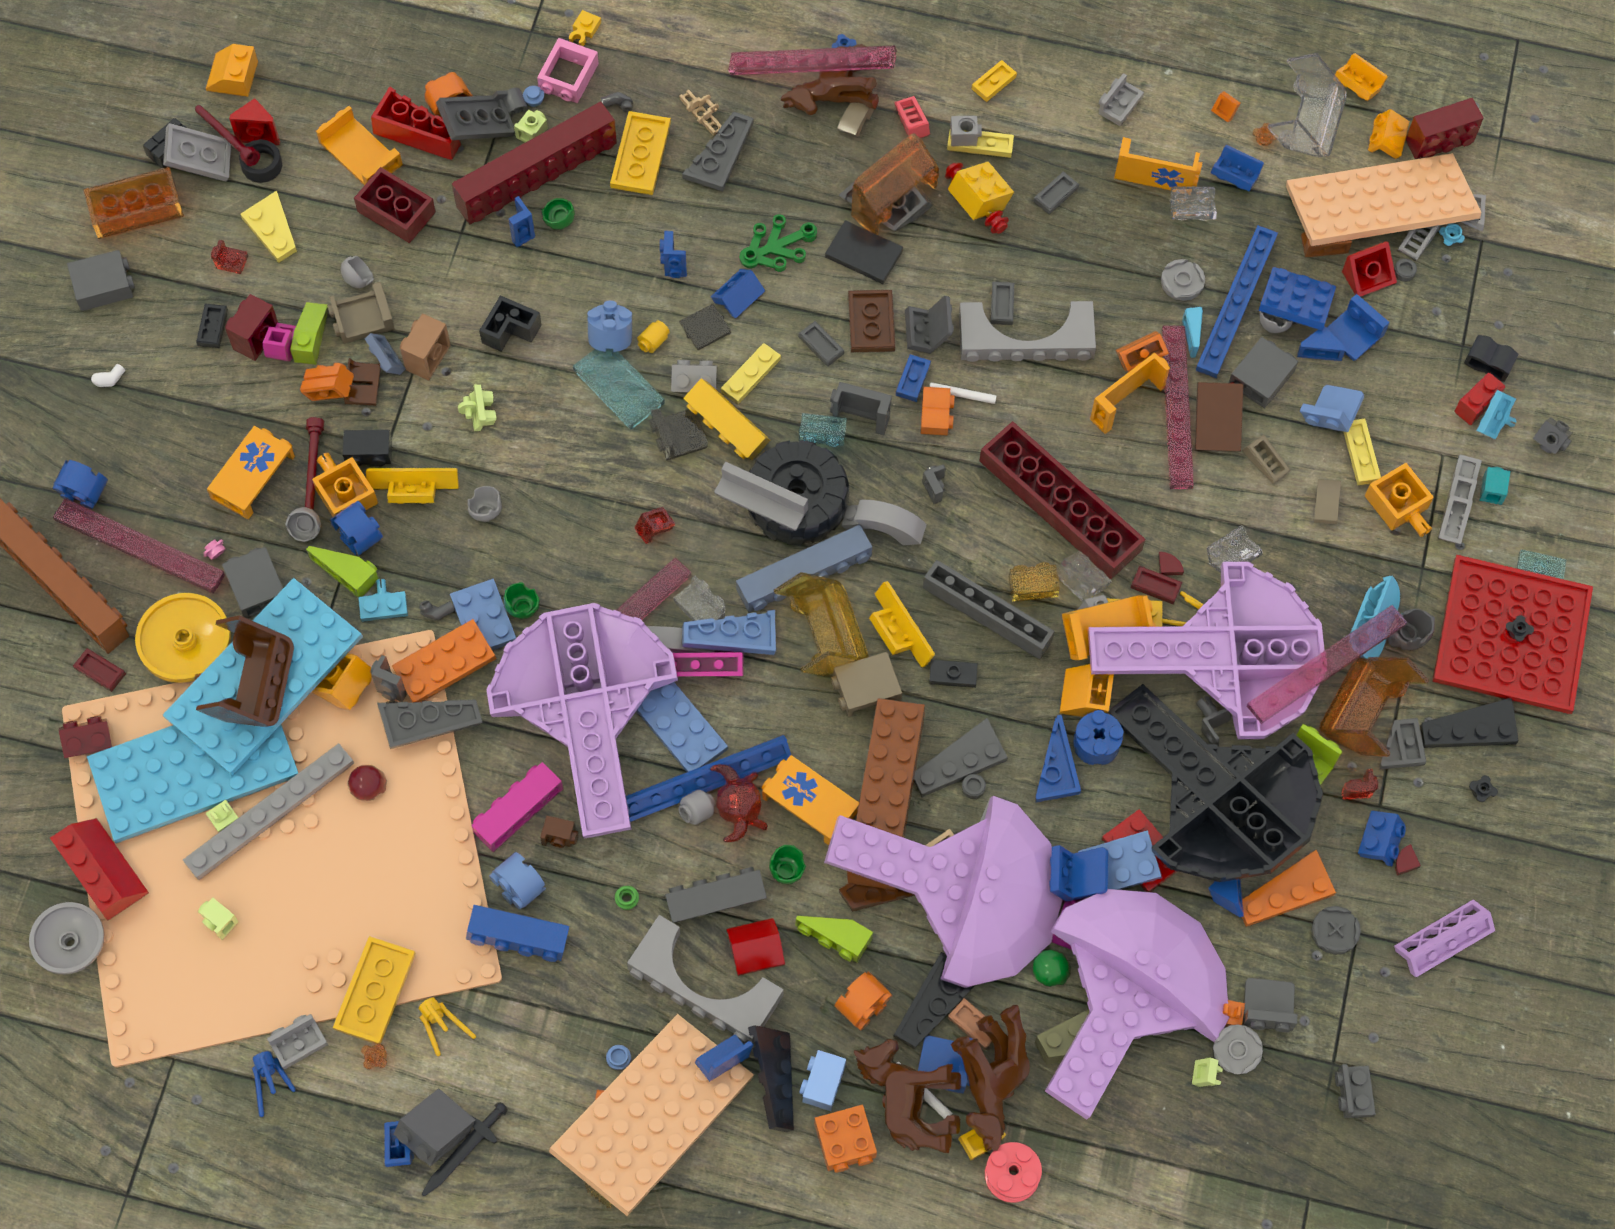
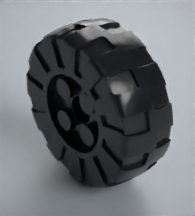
M789 440L777 443L775 447L768 451H763L755 459L754 466L749 470L750 473L808 499V510L796 531L748 510L753 523L763 530L764 535L774 541L785 542L787 545L802 546L803 543H815L826 538L831 530L834 531L840 525L849 503V482L844 467L838 463L837 457L831 451L817 446L814 442L805 440L790 442Z

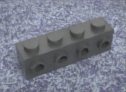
M753 867L739 870L740 875L731 877L730 873L716 876L717 881L707 883V880L703 879L692 882L693 887L684 889L683 885L669 888L670 893L665 894L672 923L766 899L767 896L760 870L754 871Z

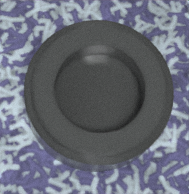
M1400 259L1394 267L1395 276L1400 281L1412 280L1417 271L1416 264L1410 259Z
M970 774L964 778L962 792L966 797L978 799L985 792L986 783L980 775Z

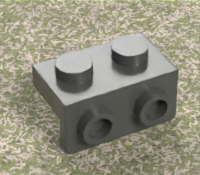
M381 655L379 660L373 663L370 671L376 690L390 701H395L396 699L403 702L407 694L402 678L391 672L387 657Z

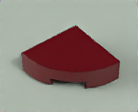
M1159 552L1160 574L1165 576L1183 575V566L1175 556L1166 552Z
M1411 844L1404 847L1396 859L1395 871L1397 876L1418 869L1421 866Z

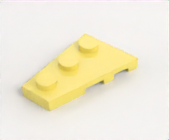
M277 191L241 213L244 222L278 263L297 252Z

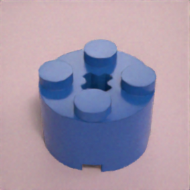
M65 460L52 489L61 493L60 497L67 501L73 502L74 499L81 501L80 504L82 506L93 509L108 479L99 472L95 476V473L91 471L92 468L73 460Z
M359 501L352 503L330 519L335 531L340 529L341 540L357 556L383 538V535L378 530L379 524L372 516L367 517L364 513L366 510Z
M1096 710L1085 715L1079 721L1074 734L1073 743L1076 755L1083 762L1090 765H1105L1113 761L1119 752L1124 733L1118 720L1102 710Z

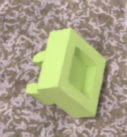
M226 800L206 812L207 817L218 832H221L238 819V816Z
M1214 1058L1195 1060L1192 1084L1198 1087L1220 1085L1221 1081L1216 1080V1075L1222 1072L1223 1069L1218 1066V1060Z

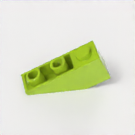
M808 916L796 917L795 926L798 927L797 930L807 937L812 935L818 939L820 945L827 949H835L843 959L849 962L853 960L858 963L873 939V932L854 920Z

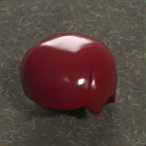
M361 765L354 769L349 776V791L358 800H374L376 796L384 793L386 790L387 779L384 773L373 765Z

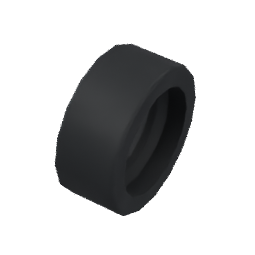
M262 139L247 143L245 146L253 147L259 153L272 155L273 162L264 169H253L247 166L239 155L240 166L246 178L258 183L269 182L276 178L283 166L282 158L276 145Z

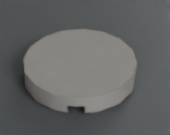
M1186 259L1174 260L1167 264L1161 276V285L1165 293L1171 298L1180 301L1192 300L1199 296L1205 283V275L1200 266L1196 263L1188 262Z
M1243 1025L1228 1026L1221 1030L1218 1039L1214 1041V1058L1218 1060V1065L1226 1072L1232 1074L1248 1073L1255 1069L1261 1061L1263 1052L1262 1041L1258 1034L1250 1027Z

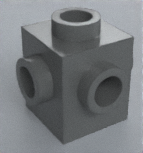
M1550 417L1543 423L1533 439L1541 444L1540 448L1545 452L1556 454L1560 450L1564 452L1572 442L1569 438L1573 432L1569 430L1570 427L1560 420L1556 421Z

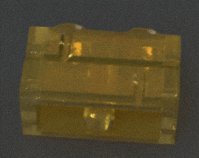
M1042 562L1035 567L1016 565L1013 569H1010L1009 585L1012 602L1058 597L1060 586L1056 564L1050 565L1047 562Z

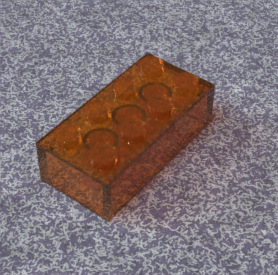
M170 167L83 189L92 225L98 239L184 217Z

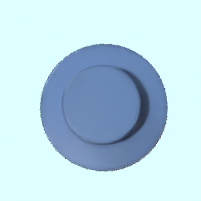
M538 86L527 87L523 92L525 102L532 107L539 106L544 100V91Z
M615 1045L608 1050L606 1060L612 1069L622 1070L630 1064L631 1054L625 1046Z

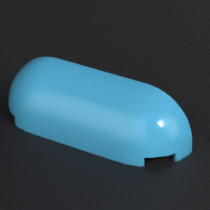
M1393 576L1384 577V581L1374 588L1370 587L1351 630L1349 643L1354 653L1363 659L1375 660L1380 656L1399 609L1400 590Z

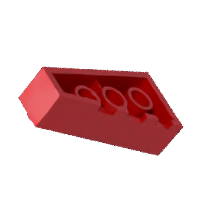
M392 87L388 88L371 116L373 134L452 160L461 146V140H451L442 117L432 115L428 112L427 108L422 105L420 107L417 106L407 96L397 94L396 90Z

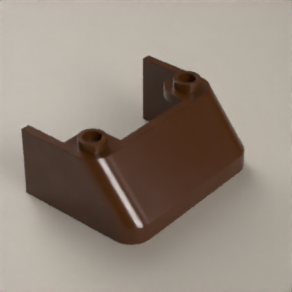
M240 615L216 620L215 625L234 633L233 648L239 655L245 657L236 700L227 698L219 702L198 705L196 710L228 723L260 727L275 725L279 720L293 656L294 645L292 640L282 633Z

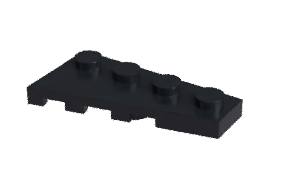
M1512 698L1426 721L1420 725L1424 748L1516 745L1519 741Z
M943 952L938 956L893 1037L913 1049L976 986L964 988L941 980L947 955Z
M756 1025L748 1027L749 1035L754 1036L756 1046L752 1048L754 1059L758 1058L761 1070L758 1073L759 1083L763 1085L766 1094L763 1096V1102L769 1129L782 1132L794 1131L790 1033Z

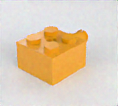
M324 453L325 460L322 455L318 457L317 462L324 470V473L312 480L316 492L332 517L356 501H359L365 510L378 504L375 491L353 457L338 465L335 464L329 453Z
M1404 463L1369 485L1365 497L1391 531L1406 522L1412 525L1420 537H1423L1424 534L1426 535L1432 530V527L1425 521L1421 513L1429 508L1434 497L1407 463Z

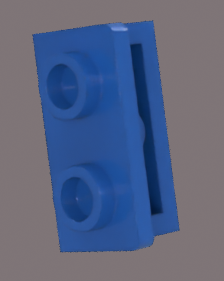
M1225 145L1220 158L1211 170V174L1217 176L1220 180H1226L1236 185L1240 189L1250 191L1259 178L1264 162Z
M664 231V239H660V262L664 264L665 276L672 278L686 277V251L674 250L673 231Z
M1371 811L1358 850L1360 857L1383 860L1387 866H1393L1394 860L1399 855L1400 840L1406 832V826L1399 815Z

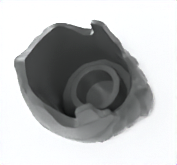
M1421 609L1404 611L1391 625L1390 633L1387 635L1389 645L1401 648L1404 651L1416 650L1425 646L1433 636L1435 617Z

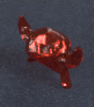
M718 764L710 767L711 771L720 773L726 781V784L718 790L716 797V807L720 817L726 822L734 824L733 833L724 837L723 841L736 842L742 839L747 832L748 824L762 830H767V823L758 819L761 811V799L757 786L752 783L758 778V773L753 772L740 779L737 772L730 766Z

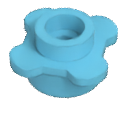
M1448 224L1439 230V233L1444 238V244L1447 246H1451L1456 242L1462 243L1465 239L1462 235L1461 227L1457 224Z

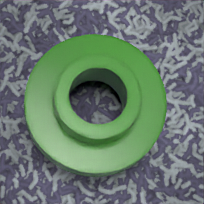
M623 886L616 891L615 902L619 908L630 910L638 904L639 894L634 887ZM625 895L631 896L629 902L623 901Z

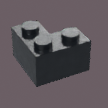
M500 295L479 330L482 344L502 352L511 335L532 343L542 326L540 312Z

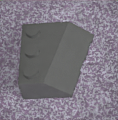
M888 152L839 194L840 197L894 231L917 220L934 205L898 159Z

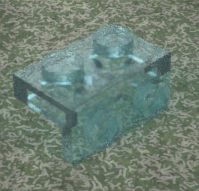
M802 413L799 441L805 440L826 444L830 447L844 446L847 418Z

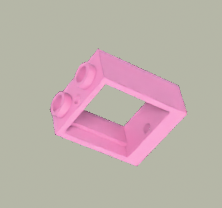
M558 38L537 77L538 87L545 94H553L565 101L578 103L599 64L598 52ZM559 58L584 66L574 86L549 77Z

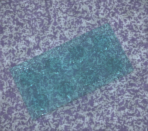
M594 349L573 365V370L630 430L665 404V399L618 351L613 352V349H606V352Z

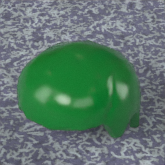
M554 198L547 202L544 209H542V219L550 228L562 230L573 222L575 217L574 207L570 201L564 198Z
M523 582L511 584L505 590L504 605L506 611L513 617L527 619L534 616L538 611L540 599L534 588L529 589Z
M783 845L777 848L769 861L772 877L781 884H793L800 880L806 868L803 852L794 845Z
M1045 950L1039 953L1033 961L1032 972L1036 980L1044 986L1064 985L1071 975V965L1064 954L1056 950Z

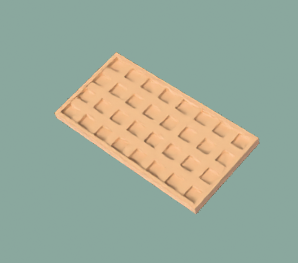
M1453 153L1292 179L1286 182L1287 191L1311 246L1480 219L1481 210Z
M677 1014L550 1147L549 1153L628 1216L752 1080L754 1074L739 1063L709 1082L695 1064L696 1058L717 1045Z

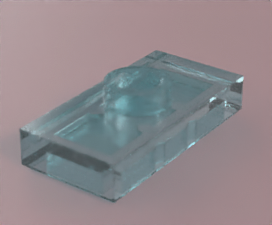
M1520 550L1517 569L1564 579L1566 559Z

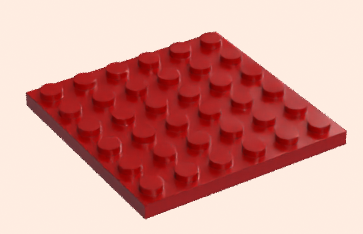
M1456 555L1432 682L1499 698H1512V701L1572 714L1577 693L1593 586ZM1518 615L1524 616L1525 621L1534 628L1533 634L1527 635L1521 642L1513 639L1509 635V631L1506 630V624L1513 622Z

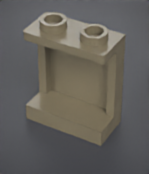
M381 282L372 284L374 291L338 301H335L334 295L329 297L331 304L327 305L330 317H335L337 323L333 324L336 337L341 336L343 344L366 338L370 333L380 334L395 330Z
M887 652L834 668L831 683L834 690L839 691L840 697L838 702L841 711H846L848 717L853 716V712L876 705L878 698L902 701V691Z

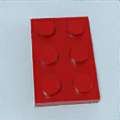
M1139 809L1103 835L1102 840L1104 843L1148 830L1152 845H1155L1163 836ZM1156 856L1162 878L1139 885L1145 892H1151L1177 871L1169 869Z

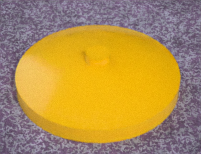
M178 593L167 596L154 603L139 621L135 635L137 653L144 666L160 679L175 683L195 681V674L203 673L230 645L231 631L215 625L216 620L227 617L214 601L205 596L194 593Z

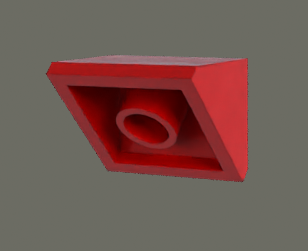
M255 98L230 114L229 120L234 135L242 143L262 139L280 146V139L273 117Z
M1388 241L1347 256L1342 273L1355 295L1358 294L1361 297L1397 283Z
M774 918L726 929L738 976L785 965L780 935Z

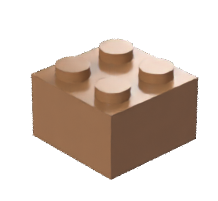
M423 313L418 320L413 322L410 334L400 344L406 371L428 381L430 380L451 346L445 323Z

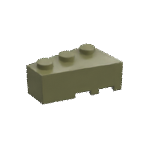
M1089 1009L1037 1035L1034 1044L1046 1065L1061 1063L1088 1016Z

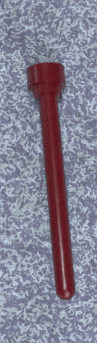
M201 105L195 107V112L240 152L241 160L247 166H254L258 163L260 153L255 148L245 146Z
M310 417L306 420V430L310 435L305 507L313 510L315 486L312 479L316 477L319 436L324 431L325 421L318 417Z

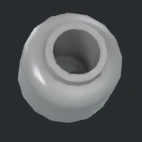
M695 790L681 799L678 809L679 814L686 823L698 825L714 814L715 800L711 794L703 790Z

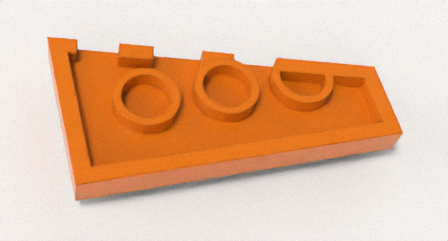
M1317 850L1242 899L1244 911L1242 919L1246 927L1336 894Z

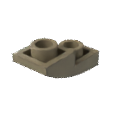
M850 103L837 129L859 137L865 120H870L874 109L862 103Z
M1318 479L1314 523L1337 524L1341 481Z

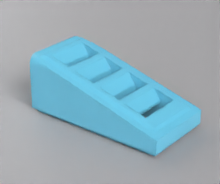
M1202 307L1186 308L1182 318L1191 358L1196 357L1200 346Z

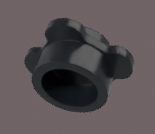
M1518 615L1513 622L1506 624V630L1509 631V635L1518 642L1523 641L1527 635H1531L1534 632L1533 626L1529 625L1522 615Z
M1484 775L1480 780L1472 781L1469 784L1473 796L1479 802H1485L1490 796L1495 797L1498 793L1497 788L1491 784L1489 776Z

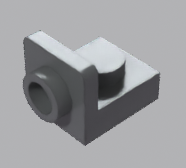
M944 464L931 466L923 472L922 483L933 504L942 501L943 492L945 491L941 481L945 477L946 468Z

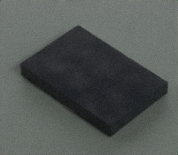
M845 220L827 249L825 258L884 284L903 252V246Z

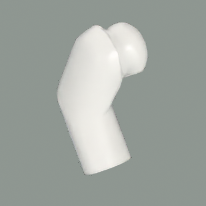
M116 364L111 372L93 374L91 381L97 387H112L126 370L121 365Z

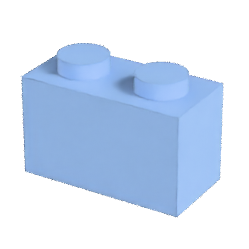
M820 1050L817 1051L816 1057L811 1056L807 1068L811 1073L808 1080H803L800 1094H803V1103L828 1111L832 1110L846 1066L845 1058Z

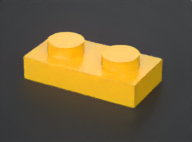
M1001 60L975 81L971 89L987 102L1016 78L1017 72Z

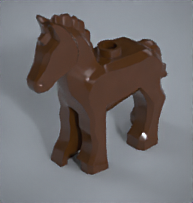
M863 44L853 47L839 46L829 54L824 67L820 69L817 80L804 82L803 85H796L791 91L782 95L783 107H795L808 115H814L818 110L815 101H829L835 103H862L876 110L879 97L878 94L872 93L873 88H876L877 85L875 77H853V73L873 64L879 68H884L885 65L893 67L896 61V52L890 51L889 48L875 50Z
M1012 1005L1000 1013L1001 1020L1006 1025L1008 1036L1002 1031L998 1021H994L992 1015L985 1016L976 1022L979 1030L986 1033L994 1044L995 1057L993 1062L989 1063L978 1039L970 1040L969 1036L959 1037L950 1044L953 1051L957 1052L963 1060L971 1093L980 1110V1113L970 1112L966 1116V1123L983 1139L985 1151H989L990 1148L994 1151L999 1149L1002 1135H1004L1003 1130H1005L1003 1100L1014 1095V1090L1026 1080L1030 1072V1063L1025 1049L1027 1035L1022 1026L1018 1005Z
M888 1039L872 1048L866 1046L865 1050H854L858 1062L857 1066L861 1070L863 1078L870 1080L871 1084L886 1087V1094L883 1096L882 1103L885 1108V1123L893 1140L903 1148L909 1147L911 1151H919L920 1147H929L942 1153H949L952 1139L951 1134H959L960 1117L958 1115H947L943 1121L929 1124L920 1117L925 1088L961 1089V1074L959 1072H952L953 1064H947L928 1072L916 1071L906 1065L892 1063L894 1055L899 1050L898 1042L894 1039Z

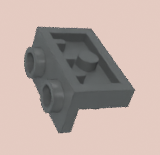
M1342 1064L1338 1068V1072H1335V1083L1337 1087H1340L1341 1096L1338 1097L1339 1110L1343 1111L1344 1118L1374 1117L1376 1113L1369 1066L1348 1067L1347 1064Z

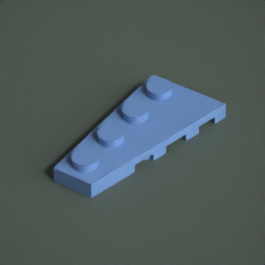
M775 610L767 611L764 614L748 613L746 616L734 617V615L726 616L724 619L719 620L711 618L684 622L682 626V647L774 655L776 652Z

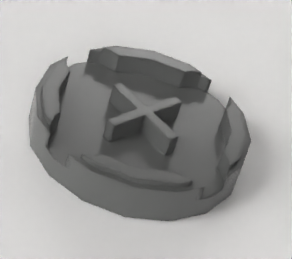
M1331 906L1323 909L1316 915L1312 923L1311 933L1313 940L1319 948L1327 953L1337 955L1345 954L1353 949L1359 941L1361 929L1359 921L1348 909Z

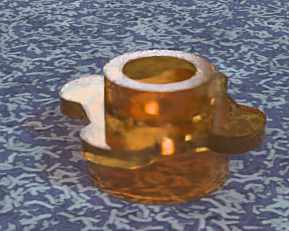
M1264 123L1259 129L1255 128L1253 130V135L1260 145L1267 146L1273 140L1278 139V133L1273 131L1269 123Z
M377 1044L371 1047L365 1045L362 1047L361 1052L364 1054L365 1059L363 1065L366 1069L377 1066L384 1068L387 1065V1054L384 1045Z

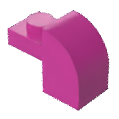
M277 323L276 327L268 328L263 340L266 358L283 361L292 360L293 356L290 349L296 326Z

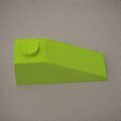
M306 302L294 330L290 349L295 363L317 365L328 314L327 304Z
M309 546L306 549L309 558L356 597H363L376 583V580L379 579L376 572L377 568L368 560L365 562L357 556Z

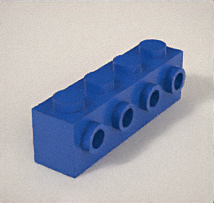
M473 905L466 940H470L472 944L478 946L488 944L500 951H508L510 949L518 951L523 956L537 955L546 961L556 962V960H562L569 926Z

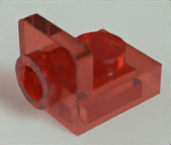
M219 240L217 246H214L211 252V259H213L216 269L237 274L242 273L248 258L246 251L226 247L223 240Z
M664 507L642 513L635 525V529L647 544L652 541L654 535L672 530L675 522Z
M1373 769L1366 770L1363 776L1364 782L1361 779H1352L1346 782L1341 790L1342 799L1371 798L1375 790L1378 789L1377 776H1373Z

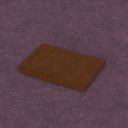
M892 290L848 291L851 353L895 351Z
M1197 383L1195 450L1241 452L1243 384Z

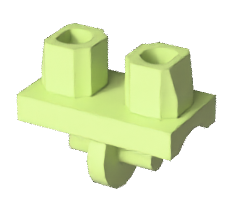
M474 384V391L469 396L463 397V402L458 405V412L465 414L466 419L472 418L474 431H481L483 426L494 425L496 412L495 410H485L484 406L492 405L493 392L482 390L481 385Z

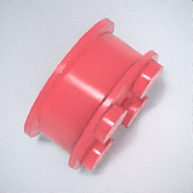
M1017 1142L1000 1145L997 1151H993L990 1154L985 1168V1181L988 1189L998 1199L1010 1203L1021 1202L1032 1196L1038 1187L1042 1175L1041 1162L1037 1154L1030 1147ZM1009 1171H1015L1017 1174L1012 1175Z

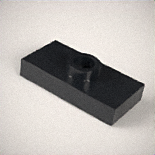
M205 303L196 340L197 346L220 348L228 312L227 306Z
M931 660L929 684L976 688L978 663Z

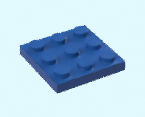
M1273 267L1258 311L1323 331L1336 286L1328 282L1311 279L1305 275H1298L1282 268Z

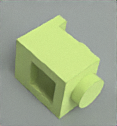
M528 110L519 123L514 125L516 138L526 143L546 132L548 126L545 115L538 110H535V112Z
M214 898L209 902H204L198 910V913L204 918L202 923L211 931H215L221 940L239 922L233 913Z

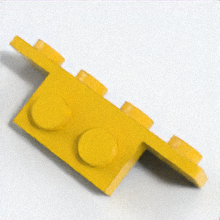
M457 468L366 469V479L373 489H388V503H434L436 489H458L459 487Z
M888 581L883 582L875 593L883 610L872 613L869 617L870 621L892 655L910 650L921 667L927 666L935 656L934 651Z

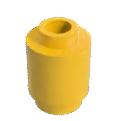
M659 320L652 322L637 337L639 348L644 352H655L668 338L670 333L668 327Z

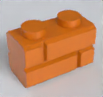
M1157 331L1116 349L1119 360L1126 372H1130L1154 352L1159 357L1169 354L1161 334Z
M334 363L333 366L327 367L317 365L316 368L306 369L300 391L311 401L348 397L354 375L341 363Z

